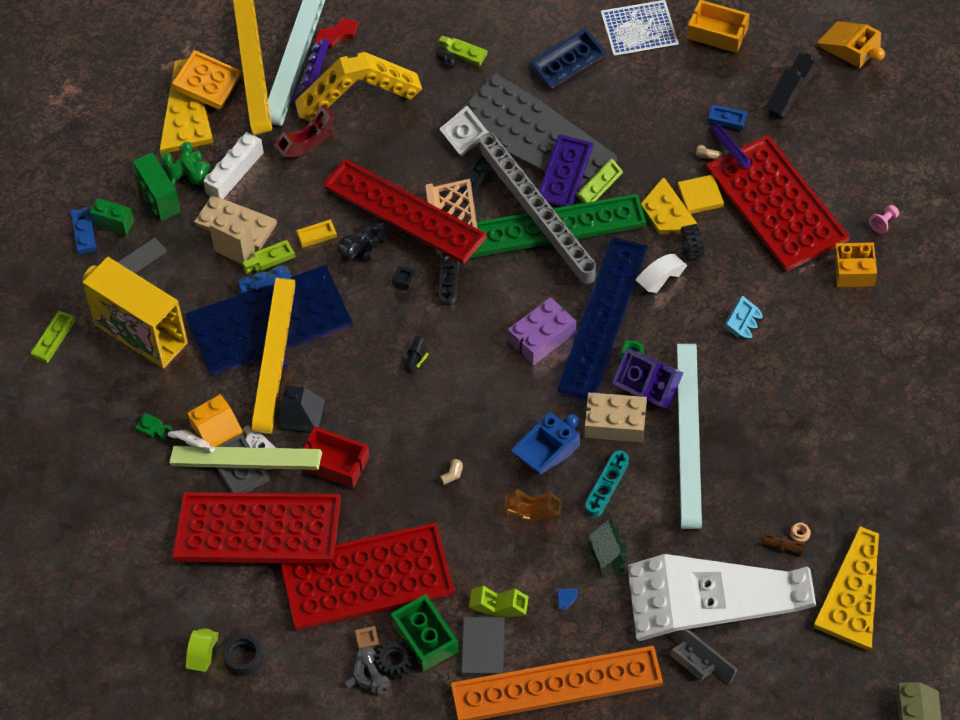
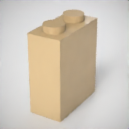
M219 212L209 225L214 251L243 265V262L249 260L255 252L251 227Z

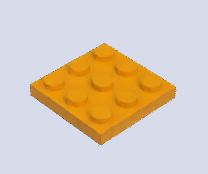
M194 50L172 83L171 89L220 110L240 79L242 71Z

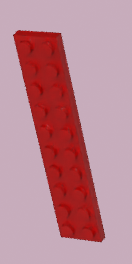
M344 159L323 183L324 189L463 264L467 262L487 238L485 232L347 159Z

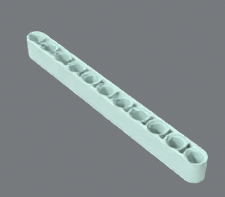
M325 0L302 1L268 99L272 125L282 126Z
M677 344V369L684 372L677 388L681 529H701L697 345Z

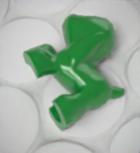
M184 142L179 146L181 157L177 161L169 152L163 153L160 156V161L167 169V175L173 186L184 175H187L192 184H204V179L211 168L209 163L201 161L202 154L200 151L192 152L191 142Z

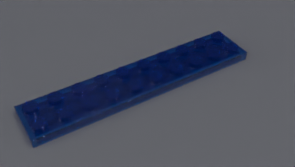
M616 237L611 238L559 382L558 392L587 400L588 393H598L635 288L636 279L642 268L648 245Z

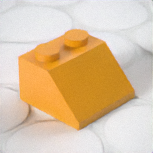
M221 394L187 413L190 426L198 437L210 443L212 447H217L243 434L231 407Z

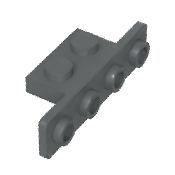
M689 629L667 634L668 637L678 644V646L672 649L670 656L698 679L703 680L713 672L726 684L732 682L737 668Z

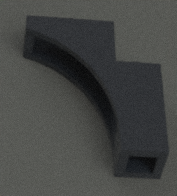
M799 53L790 71L784 70L765 108L785 118L792 103L805 84L820 72L822 67L818 64V60L808 53H805V55Z

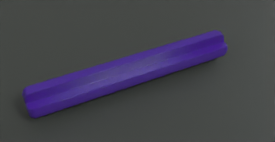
M719 124L713 126L712 133L738 164L744 169L750 167V159Z

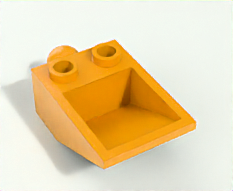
M837 21L816 43L822 49L858 68H861L870 57L875 61H881L885 57V51L880 47L881 32L867 24Z

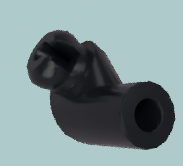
M441 48L437 49L436 56L444 59L445 65L448 68H453L456 65L454 53Z

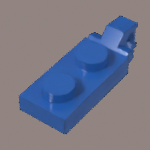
M286 265L276 266L271 271L259 272L249 278L245 276L237 281L240 291L243 293L252 289L258 290L273 285L276 278L290 279L291 274Z

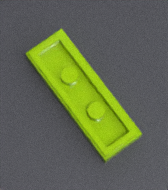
M612 158L609 159L576 193V196L582 203L596 201L623 171Z
M58 310L31 351L30 356L48 364L75 323V317Z

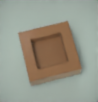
M375 626L355 630L359 649L363 647L380 648Z

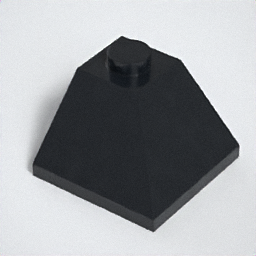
M286 385L281 404L280 430L311 434L314 426L320 428L325 399L305 387Z

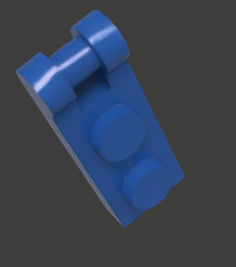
M89 206L83 207L82 210L72 209L71 216L78 254L97 251ZM85 216V219L78 220L79 217Z

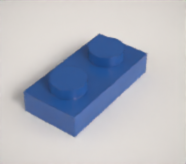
M712 104L708 123L743 130L748 112Z

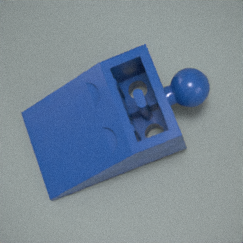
M549 412L511 450V453L541 475L567 459L580 446V435L574 430L579 425V418L574 414H569L563 422L553 413Z

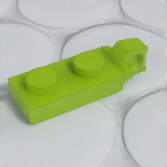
M441 36L439 39L440 48L454 53L455 58L480 67L488 55V50L457 38L451 39L450 37Z
M288 240L254 252L249 260L243 262V269L246 274L262 271L295 258V253Z

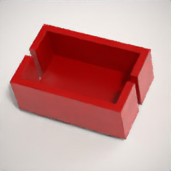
M314 426L307 440L308 444H305L303 449H320L322 451L319 469L302 471L354 489L361 475L360 471H363L370 458L368 445Z

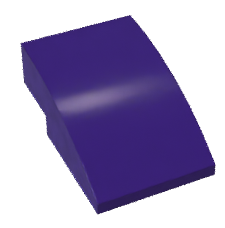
M626 348L612 384L636 396L647 397L648 401L660 407L669 408L684 372Z

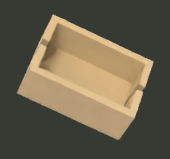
M588 393L585 438L643 442L647 397Z

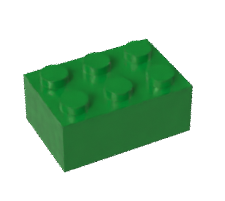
M153 152L134 160L132 172L137 179L135 184L138 190L142 189L144 192L142 193L147 203L150 202L153 214L155 216L158 215L162 221L180 213L176 189Z
M426 594L391 613L393 627L405 645L408 644L414 659L423 672L459 652L457 639Z

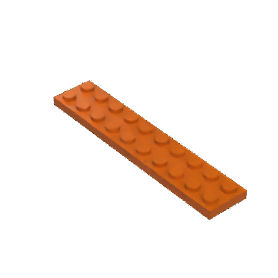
M654 646L451 683L458 720H482L663 686Z

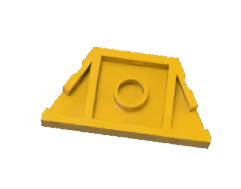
M665 178L661 179L641 203L644 214L658 234H681V227L697 224Z

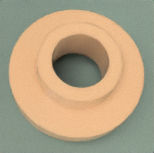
M797 523L792 526L790 536L794 541L805 542L810 537V529L804 523Z

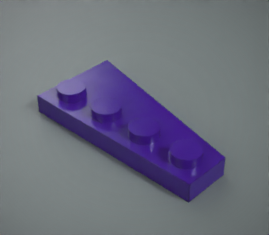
M325 38L319 43L316 42L312 48V55L308 59V64L290 102L295 106V100L318 79L330 42Z

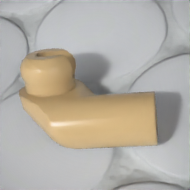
M703 145L696 147L695 154L698 158L716 160L722 157L721 151L706 149Z
M451 460L449 472L440 476L443 485L460 478L463 464L460 460Z

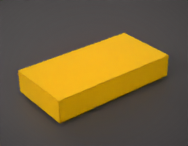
M331 219L296 230L302 248L337 237Z

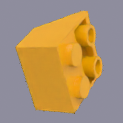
M836 243L835 272L837 287L875 286L877 267L874 243Z

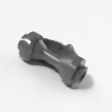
M363 647L358 650L355 656L357 662L353 670L355 676L345 681L348 689L359 683L361 687L371 690L372 693L383 694L388 691L391 682L388 677L378 672L375 666L376 652L373 648ZM365 667L368 669L371 675V679L365 677Z

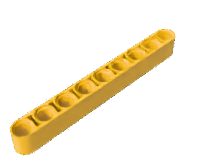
M275 279L252 420V432L272 434L295 291V280Z

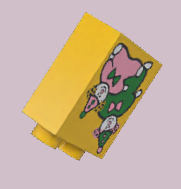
M107 257L99 266L93 265L85 272L82 283L94 324L164 369L188 343L178 300L110 257Z

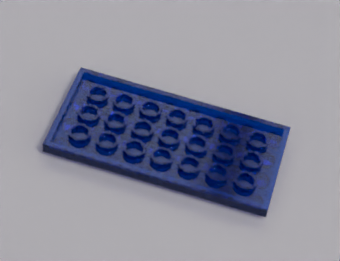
M327 265L290 278L295 280V291L285 350L353 326ZM275 284L185 313L210 376L263 358Z

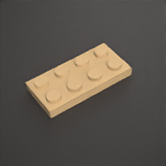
M214 195L210 197L194 221L196 227L211 232L209 225L219 212L251 227L254 247L258 251L261 250L277 224L274 218Z

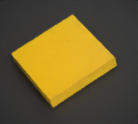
M713 175L678 182V188L684 205L690 214L724 207L723 199Z

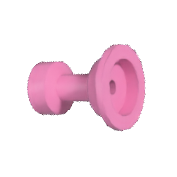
M888 205L884 209V215L873 214L869 218L871 228L877 233H886L888 231V220H895L899 216V210L894 205Z

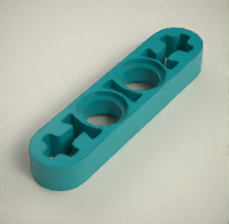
M616 451L609 459L586 501V513L589 516L598 517L603 513L628 467L629 456L626 452ZM620 458H622L623 461H621V462L619 463L618 468H617V467H616V465H617V460H620ZM613 472L617 477L611 480L606 475ZM600 488H606L609 492L606 495H600L597 491ZM596 499H597V500H599V501H598V508L596 507V508L593 510V509H591V506H594V505H595Z

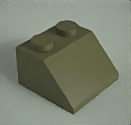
M920 682L898 684L896 698L899 720H942L939 692Z

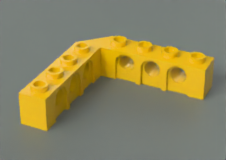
M362 52L353 58H348V56L340 57L295 100L299 117L311 122L321 105L329 108L358 79L410 100L422 90L417 73L369 53Z

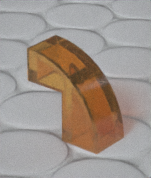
M519 489L506 493L505 511L512 515L532 520H549L561 517L562 499L550 491L532 498Z

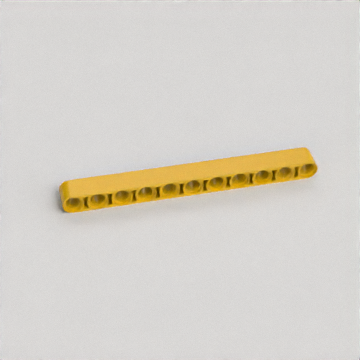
M233 0L250 126L254 136L272 131V123L254 0Z

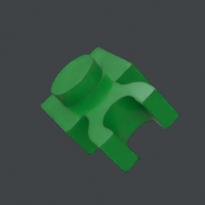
M147 413L143 415L135 427L136 432L151 439L156 435L163 442L167 441V436L163 433L173 431L171 426L163 425L162 420Z

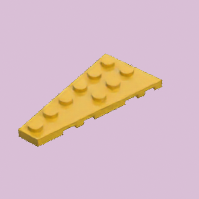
M188 59L175 61L171 87ZM170 87L160 153L180 150L179 146L184 142H191L192 147L214 143L204 103Z
M860 526L813 628L871 652L879 534Z

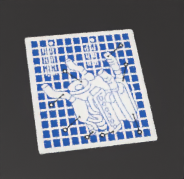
M665 0L601 11L613 55L679 44Z

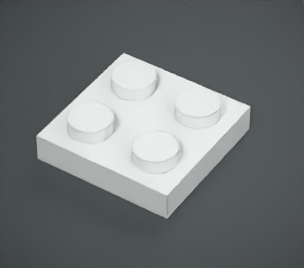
M468 106L440 128L441 132L461 156L477 145L483 134L489 133Z

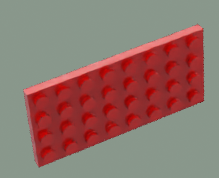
M769 135L740 148L750 159V167L742 168L730 153L706 164L708 172L714 176L715 181L786 272L836 248V243H846L849 241L850 236Z
M184 492L173 560L174 562L334 564L341 494Z
M437 523L337 544L334 564L281 563L296 631L400 608L425 594L430 601L455 595Z

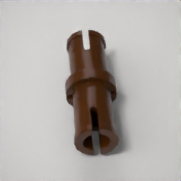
M765 533L763 540L764 546L780 549L781 552H792L801 556L805 543L790 540L786 536L779 537Z

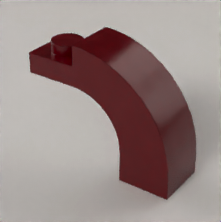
M321 105L307 126L295 132L283 131L276 141L275 147L283 157L304 155L327 139L332 132L329 127L336 117L327 106Z

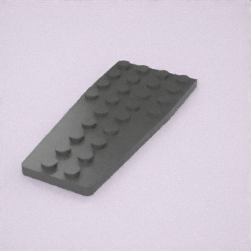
M497 74L456 113L458 114L468 106L486 130L494 134L500 143L505 145V149L513 159L544 175L559 134L594 143L579 190L609 159L612 158L617 163V155L542 101Z

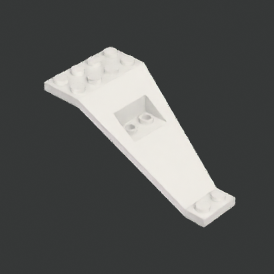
M668 554L628 565L636 639L639 641L679 630L796 612L816 606L811 570L808 566L787 572Z

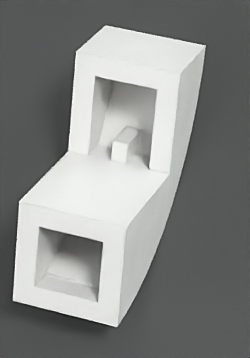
M668 254L650 264L637 277L636 281L648 292L657 293L669 276L679 277L687 265L675 254Z

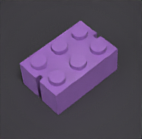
M550 297L508 329V342L519 352L522 351V355L532 365H535L576 334V320L565 310L562 312V307Z

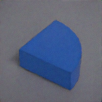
M578 588L558 590L559 611L568 609L576 601Z

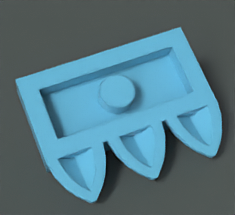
M741 296L738 298L723 327L737 338L740 336L752 338V334L747 327L757 328V323L753 318L760 319L763 316L758 307Z

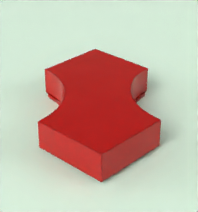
M341 18L339 23L331 28H320L315 43H319L325 38L330 41L328 48H333L337 42L343 39H353L358 28V21Z

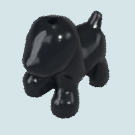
M377 223L356 227L354 231L357 232V235L345 236L337 241V251L344 258L353 259L356 255L363 254L364 259L371 261L374 259L373 248H378L379 242H386L385 224Z

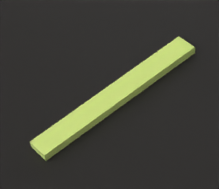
M174 446L169 463L171 466L318 470L322 451L320 449L214 447L215 450L210 452L203 447Z

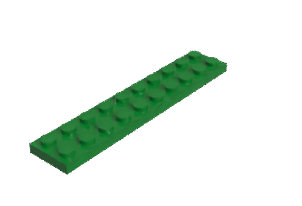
M638 194L553 208L576 239L646 227V220ZM528 213L477 222V228L485 232L487 238L470 258L552 243Z

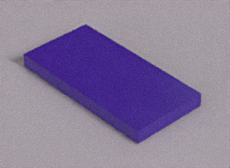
M558 135L539 192L549 205L565 207L574 204L576 193L579 190L594 143Z

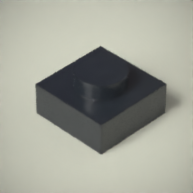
M398 266L392 278V284L410 289L417 275L416 271Z

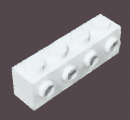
M248 132L243 137H240L236 145L228 150L222 161L216 164L214 170L206 175L204 179L206 194L224 199L264 153L262 140Z

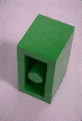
M99 198L90 211L93 225L127 235L134 223L131 208Z

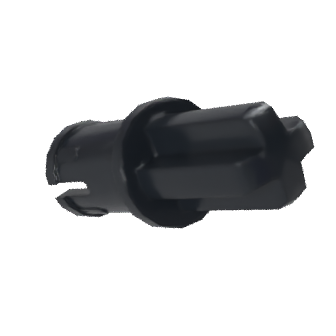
M421 336L414 337L412 346L407 351L408 356L404 364V369L407 372H413L418 360L422 357L421 352L426 340Z

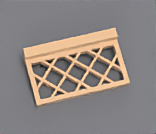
M470 179L436 187L433 186V183L425 185L428 203L441 210L446 204L450 205L452 208L447 213L452 215L457 209L462 212L458 219L462 220L465 215L471 217L468 224L477 228ZM467 186V190L463 194L457 192L460 187ZM446 190L450 192L445 198L439 194V192ZM453 195L460 197L455 204L449 201ZM463 200L469 202L465 209L459 206ZM435 249L437 254H441V251Z

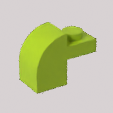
M210 629L193 630L187 649L186 669L207 671L212 660V648L218 641L219 632H213Z

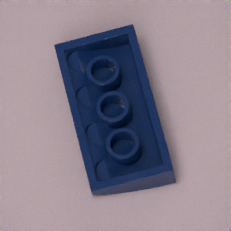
M585 27L531 60L528 68L545 86L553 89L606 56L607 52Z

